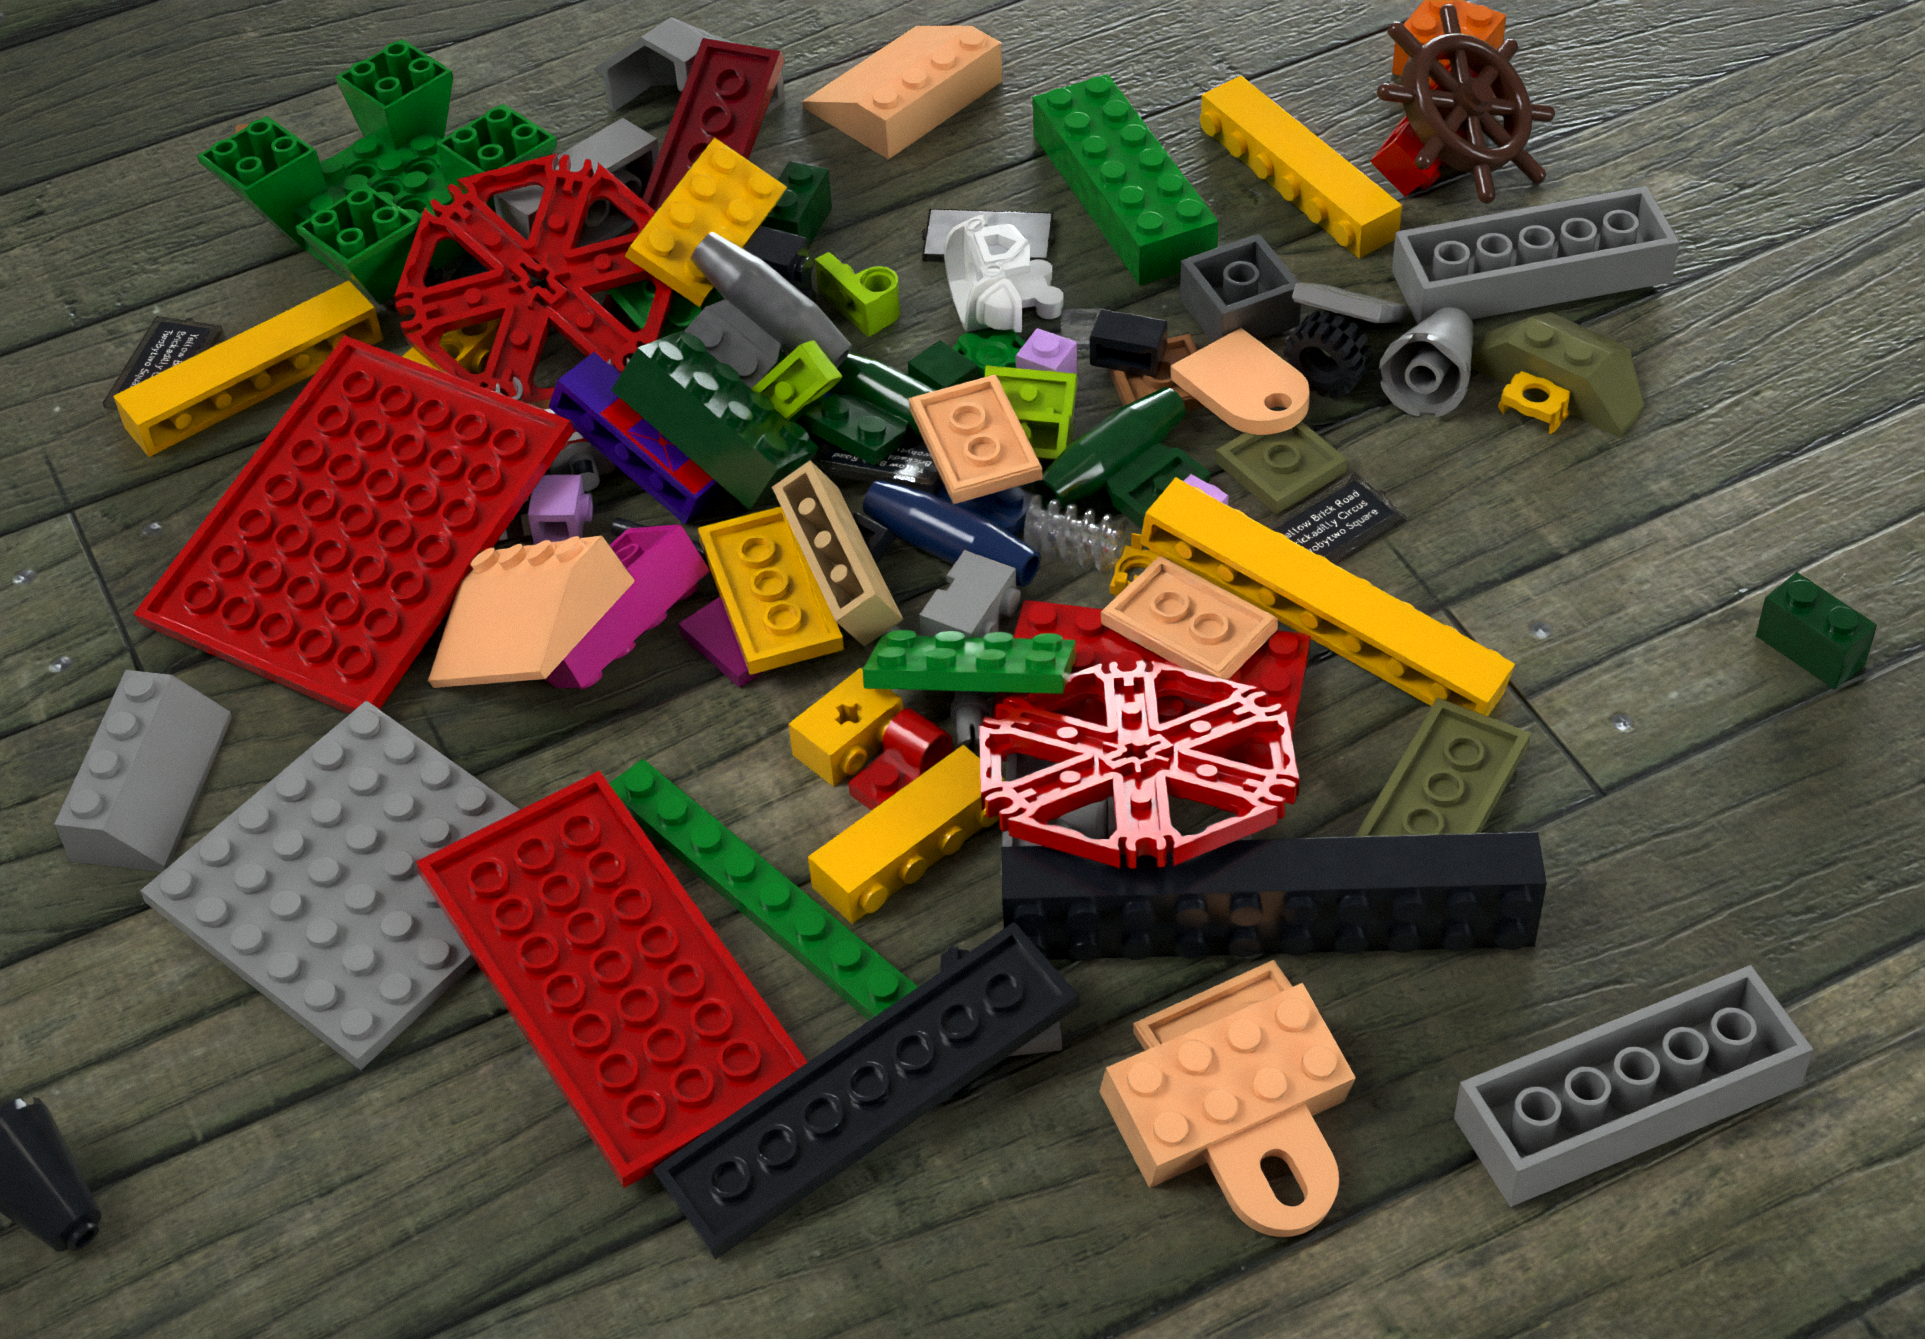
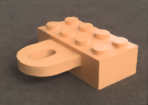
M1303 983L1106 1067L1099 1092L1149 1188L1208 1163L1234 1213L1252 1229L1275 1237H1292L1308 1232L1325 1218L1335 1201L1339 1188L1338 1166L1332 1151L1312 1116L1344 1102L1356 1077ZM1275 1156L1283 1159L1288 1164L1304 1194L1303 1203L1297 1206H1286L1276 1198L1261 1170L1260 1162L1264 1158Z

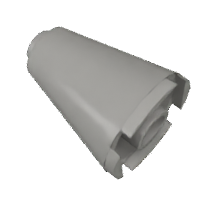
M1454 307L1442 308L1394 340L1387 347L1379 366L1382 375L1381 386L1383 392L1395 406L1410 415L1420 416L1421 413L1435 414L1434 417L1444 416L1458 407L1465 397L1470 383L1474 326L1470 317L1464 311Z

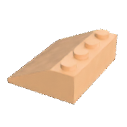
M915 26L803 100L802 106L815 116L889 160L1002 82L1001 42L973 26Z
M602 535L586 538L574 536L557 542L545 540L536 545L528 546L517 544L500 550H495L494 548L486 549L472 560L471 566L473 569L461 581L428 682L433 688L546 679L635 580Z

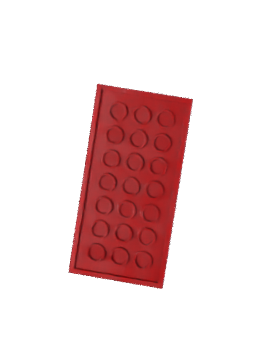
M600 770L416 861L418 874L623 1188L653 1173L652 1169L808 1063Z

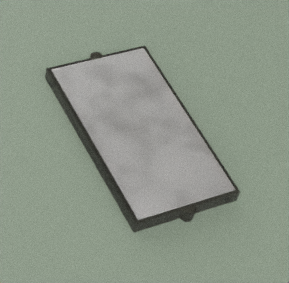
M929 209L927 227L922 230V240H924L922 262H945L944 243L946 235L956 225L983 213H988V226L1014 225L1021 235L1028 239L1030 244V261L1038 259L1049 262L1050 247L1055 244V234L1052 233L1054 213ZM1000 245L989 246L991 255L1004 254L1009 250Z

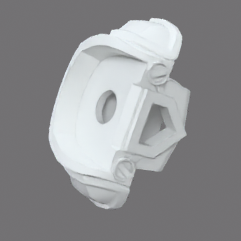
M983 213L956 225L946 235L944 258L948 284L958 316L966 332L989 327L1015 333L1022 332V309L1026 307L1036 306V313L1044 319H1054L1061 315L1063 292L1059 288L1051 286L1052 265L1045 260L1035 259L1030 261V244L1028 239H1025L1014 225L988 226V213ZM1000 245L1009 250L1004 254L991 255L989 246Z

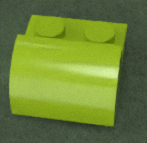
M986 366L985 377L996 374L1037 459L1054 461L1073 440L1077 374Z

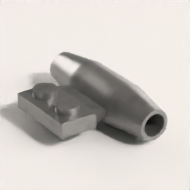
M715 232L709 233L695 248L691 261L724 297V300L706 306L684 332L699 338L704 343L705 350L719 362L733 367L738 372L740 380L750 388L754 387L777 366L781 347L792 352L800 344L815 340L836 368L849 355L852 345L823 311L762 259Z

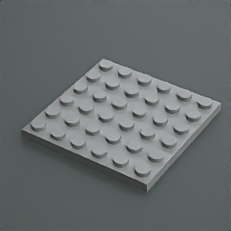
M366 700L140 891L146 904L361 1071L477 964L418 874L416 861L520 809Z

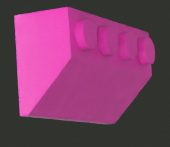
M681 524L628 528L609 545L635 582L545 679L556 688H578L580 690L594 685L603 676L602 669L612 660L619 659L628 654L635 647L634 640L645 630H650L662 623L667 617L666 611L675 602L688 598L698 589L697 582L710 569Z

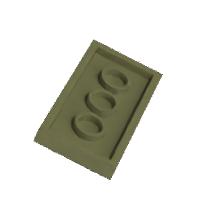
M1437 697L1355 837L1481 833L1528 749L1531 733Z

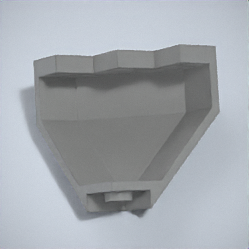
M670 17L592 70L603 75L608 108L616 111L651 86L677 85L678 90L683 91L702 38L725 42L731 41ZM782 69L765 115L785 102Z

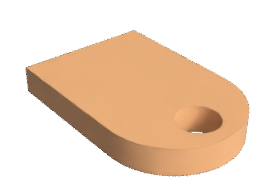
M1242 328L1231 332L1170 366L1171 380L1228 425L1241 432L1256 435L1280 433L1299 424L1309 410V384L1304 375ZM1274 407H1284V408H1287V409L1282 410V411H1273V410H1270L1271 408H1274Z

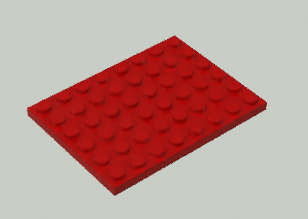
M344 335L133 614L141 625L348 714H351L366 700L380 710L452 607L461 581L473 569L471 566L472 560L484 550L494 547L574 433L572 423L564 417Z

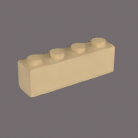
M808 461L772 487L835 621L865 647L904 620L839 488L811 461Z

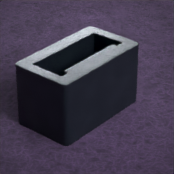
M1104 309L1100 310L1089 338L1090 365L1156 377L1167 350V321Z

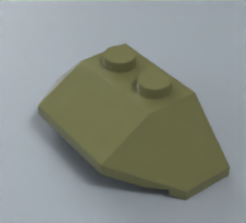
M1552 312L1532 316L1489 331L1472 347L1471 368L1505 384H1511V379L1516 373L1519 374L1521 371L1547 379L1555 385L1571 391L1568 404L1570 415L1619 438L1643 412L1644 402L1630 348ZM1531 388L1524 391V393L1541 401H1546L1549 398V395L1541 389Z

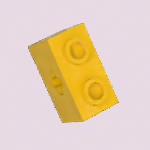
M859 668L788 724L792 755L830 785L836 786L848 775L856 774L869 758L883 748V737L887 726L903 710L902 698L890 689L864 688L863 669Z

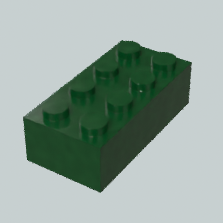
M682 330L638 347L611 391L749 510L776 497L772 487L802 465L811 461L820 448L809 439V435L803 427L788 421L776 411L774 404L768 397L754 392L740 380L738 372L733 367L719 362L705 350L704 343L696 336Z

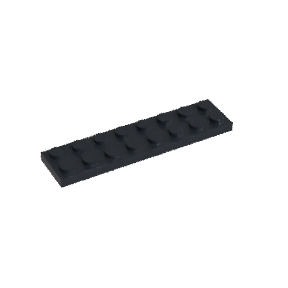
M1013 922L658 1164L652 1170L660 1184L716 1260L1080 1006L1078 994L1020 927Z

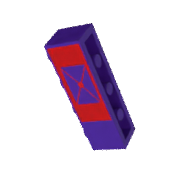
M593 352L557 380L549 408L558 416L569 419L574 430L686 525L718 498L724 487L611 391L621 374L616 367L608 364Z

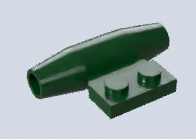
M850 352L837 368L843 376L832 388L833 392L837 395L831 394L806 411L803 416L804 429L875 466L902 447L905 436L924 442L911 414L909 398L937 390L880 360Z
M1161 388L1120 407L1068 445L1043 472V479L1035 481L1034 492L1039 502L1046 509L1057 512L1106 487L1112 500V505L1142 529L1146 511L1175 477L1184 481L1192 474L1209 484L1211 472L1179 447L1171 448L1160 444L1186 414V407L1180 395L1171 388Z

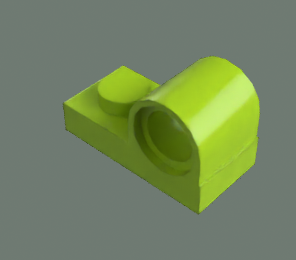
M830 252L815 259L818 292L867 337L876 334L898 320L901 312L898 275L895 271L888 267L875 266L855 274L848 264H842Z
M812 340L800 344L751 389L768 397L774 404V409L789 420L805 405L814 402L827 393L843 376L816 341Z

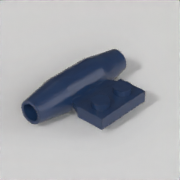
M877 480L870 486L865 495L863 512L867 516L887 528L907 544L952 565L956 563L963 551L966 550L1016 568V585L1026 587L1031 583L1039 569L1040 553L1016 537V535L1040 514L1041 503L1035 495L1023 491L1019 487L953 504L943 482L939 485L938 493L935 495L931 492Z

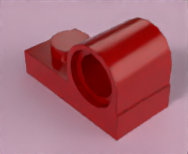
M911 708L900 711L891 720L884 733V752L848 782L850 796L872 811L954 752L951 735Z

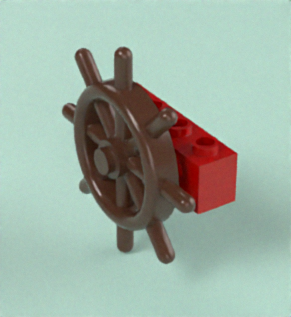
M1445 4L1440 9L1444 34L1431 39L1424 45L1402 23H1391L1388 27L1389 36L1410 58L1403 69L1401 85L1383 83L1377 89V96L1384 101L1403 103L1406 115L1370 162L1404 197L1418 187L1423 191L1429 188L1442 174L1438 167L1445 164L1457 170L1474 174L1478 198L1484 204L1493 202L1496 196L1491 172L1500 169L1509 161H1512L1532 182H1543L1546 178V171L1524 147L1530 137L1532 120L1549 122L1554 118L1555 111L1549 105L1530 103L1529 95L1522 79L1509 62L1518 50V43L1514 39H1506L1496 50L1493 46L1479 38L1461 34L1457 10L1452 4ZM1445 59L1450 60V62L1443 66L1438 60ZM1492 115L1503 116L1504 127ZM1482 131L1498 147L1486 148Z

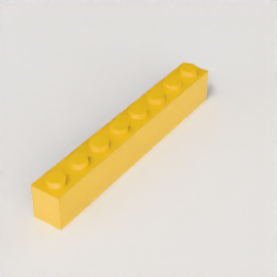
M1175 477L1145 513L1140 544L1272 614L1281 623L1299 633L1311 636L1313 641L1431 707L1438 697L1488 716L1505 693L1515 663L1502 657L1498 652L1488 649L1460 634L1453 627L1444 625L1418 611L1411 604L1400 601L1378 589L1369 581L1358 578L1338 567L1327 558L1317 555L1289 540L1285 535L1275 532L1247 517L1240 510L1233 509L1207 495L1200 488L1191 486Z

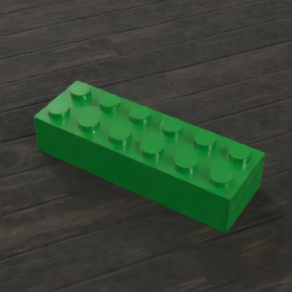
M1109 74L1092 77L1082 82L1032 96L1033 136L1139 286L1181 273V260L1218 248V220Z

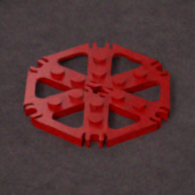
M556 153L457 179L459 187L453 184L447 186L449 195L454 200L452 204L445 206L436 199H432L430 203L435 216L429 213L426 208L424 209L394 296L399 316L415 314L412 320L400 323L407 342L437 370L495 391L496 384L499 383L501 394L510 398L517 394L513 385V377L517 378L523 386L522 402L524 403L552 398L555 387L542 389L534 383V376L550 326H553L585 356L588 357L595 352L606 362L611 359L613 366L621 374L627 364V358L630 360L638 347L662 338L676 292L625 257L630 245L655 215L656 211L599 162L595 174L590 159L585 160L584 166L580 171H570L571 161L569 155L566 154L560 160H558ZM538 185L544 188V192L528 240H526L486 204L489 198L496 194ZM598 199L610 201L639 228L638 232L576 248L588 208L592 202ZM446 239L458 242L489 270L430 287L424 285L435 247L439 242ZM528 274L539 280L546 277L550 292L540 286L532 289ZM642 280L650 281L656 286V293L644 328L637 332H631L589 295ZM539 301H541L546 307L544 308V307L539 303ZM502 318L483 373L472 374L468 372L440 346L442 336L449 331Z
M1136 661V669L1131 672L1120 671L1117 662H1111L1108 666L1109 674L1106 675L1103 673L1102 663L1071 674L1063 694L1019 693L1003 699V704L995 706L996 719L985 717L983 719V726L979 725L982 810L985 809L986 816L992 818L999 815L1000 829L1003 832L1008 831L1011 837L1120 868L1121 854L1126 855V865L1129 868H1136V859L1141 855L1154 856L1157 859V866L1164 867L1167 863V852L1172 853L1175 866L1277 824L1278 819H1283L1285 816V803L1294 804L1296 802V795L1299 796V775L1287 711L1282 713V706L1279 703L1266 707L1267 694L1263 691L1257 692V687L1151 661V672H1146V664L1143 661ZM1174 695L1210 705L1159 725L1156 700L1162 696ZM1096 699L1105 705L1107 727L1053 713L1052 711L1081 700ZM1258 742L1269 748L1273 769L1266 770L1215 755L1231 751L1246 743ZM1022 753L1038 760L1058 763L1014 781L1002 782L1001 761L1009 754ZM1168 794L1175 798L1189 799L1211 805L1222 811L1234 812L1237 817H1231L1208 826L1204 832L1199 834L1181 836L1171 826ZM1113 796L1116 831L1107 840L1090 839L1081 832L1047 824L1050 820L1058 819L1064 814Z

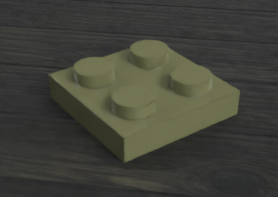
M1302 421L1293 428L1276 434L1256 435L1244 433L1216 449V463L1275 514L1280 513L1347 472L1348 459Z

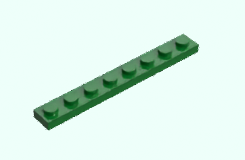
M641 759L609 783L635 821L645 832L868 1021L918 988L916 984L646 760Z

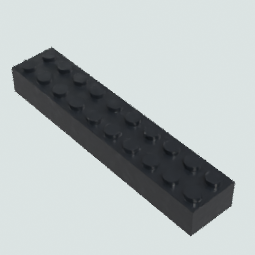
M1538 832L1236 840L1175 866L1173 855L1170 852H1167V863L1164 867L1157 866V859L1154 856L1141 855L1136 859V868H1129L1126 865V855L1124 854L1120 855V868L1045 846L1001 847L1003 926L1006 928L1015 922L1047 960L1074 959L1085 962L1099 958L1143 960L1148 957L1172 956L1193 959L1209 955L1249 957L1255 954L1282 953L1300 956L1319 952L1356 954L1362 951L1392 950L1399 953H1407L1414 950L1428 949L1464 951L1469 948L1515 950L1521 947H1535L1547 885Z

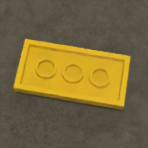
M714 137L630 245L625 257L700 307L714 289V286L691 261L695 248L711 232H715L739 247L744 248L758 226L763 223L780 200L787 186Z
M781 506L698 527L700 544L750 675L844 650L843 636L838 624L831 613Z

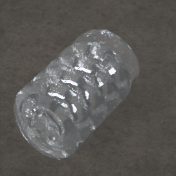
M1036 494L1031 500L1025 517L1024 542L1039 553L1042 551L1047 559L1055 560L1060 556L1062 562L1069 565L1078 560V564L1082 569L1090 570L1096 566L1098 573L1109 574L1114 569L1125 549L1129 535L1128 519H1123L1118 529L1115 530L1113 529V516L1111 514H1106L1101 523L1097 525L1095 524V510L1088 509L1082 520L1077 519V505L1070 504L1065 514L1061 515L1059 500L1053 499L1048 508L1043 510L1042 495Z

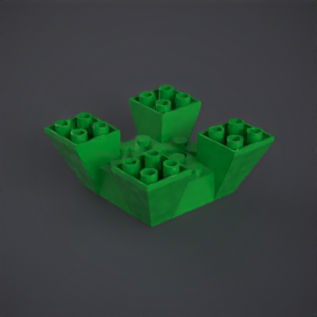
M401 39L388 44L380 52L364 61L355 63L350 69L336 76L337 84L364 138L357 140L350 147L331 158L319 162L316 149L266 116L260 120L253 121L246 128L229 138L216 142L211 148L197 155V158L202 166L280 233L346 281L349 280L356 288L381 305L395 296L424 209L426 208L429 213L435 216L430 203L432 199H436L442 205H450L454 200L450 197L447 186L453 184L459 187L457 179L552 155L557 146V139L554 135L504 103L490 109L486 114L466 126L456 129L452 134L445 137L454 78L452 70ZM492 196L486 205L496 213L494 196ZM443 240L435 247L429 267L433 265V269L436 271L467 252V250L455 240Z

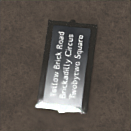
M156 316L104 399V408L118 410L114 395L214 347L223 332L222 326L194 322L192 318L181 320Z
M904 439L902 447L875 466L830 442L822 444L821 451L811 460L826 475L871 483L883 480L933 493L942 482L925 442Z
M1354 472L1266 525V527L1285 535L1289 540L1317 555L1327 558L1331 563L1337 565L1405 523L1407 515L1385 497V491H1377Z

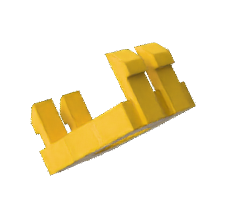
M1521 371L1519 374L1516 373L1511 379V384H1507L1503 389L1498 408L1503 415L1509 407H1512L1526 416L1535 417L1550 424L1548 434H1552L1569 415L1568 404L1571 391L1559 387L1547 379ZM1531 388L1541 389L1549 395V398L1543 402H1531L1523 396V392Z
M1131 534V546H1125L1121 558L1115 565V574L1110 584V594H1114L1115 597L1131 583L1128 580V573H1126L1128 570L1135 567L1146 569L1159 556H1162L1151 549H1144V545L1140 544V534Z

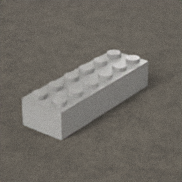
M1647 186L1398 231L1395 233L1392 273L1417 325L1436 311L1446 307L1460 309L1472 320L1670 283L1673 278L1679 241Z
M1749 965L1460 1082L1454 1119L1509 1206L1512 1207L1801 1087L1814 1049L1753 967Z

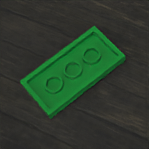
M896 630L881 636L863 668L864 688L1063 694L1076 661V640H1064L1061 635L1053 633L1039 634L1034 636L1033 639L1013 638L1012 634L1005 632L989 633L984 638L965 637L963 633L958 631L940 632L935 636H916V633L910 630Z

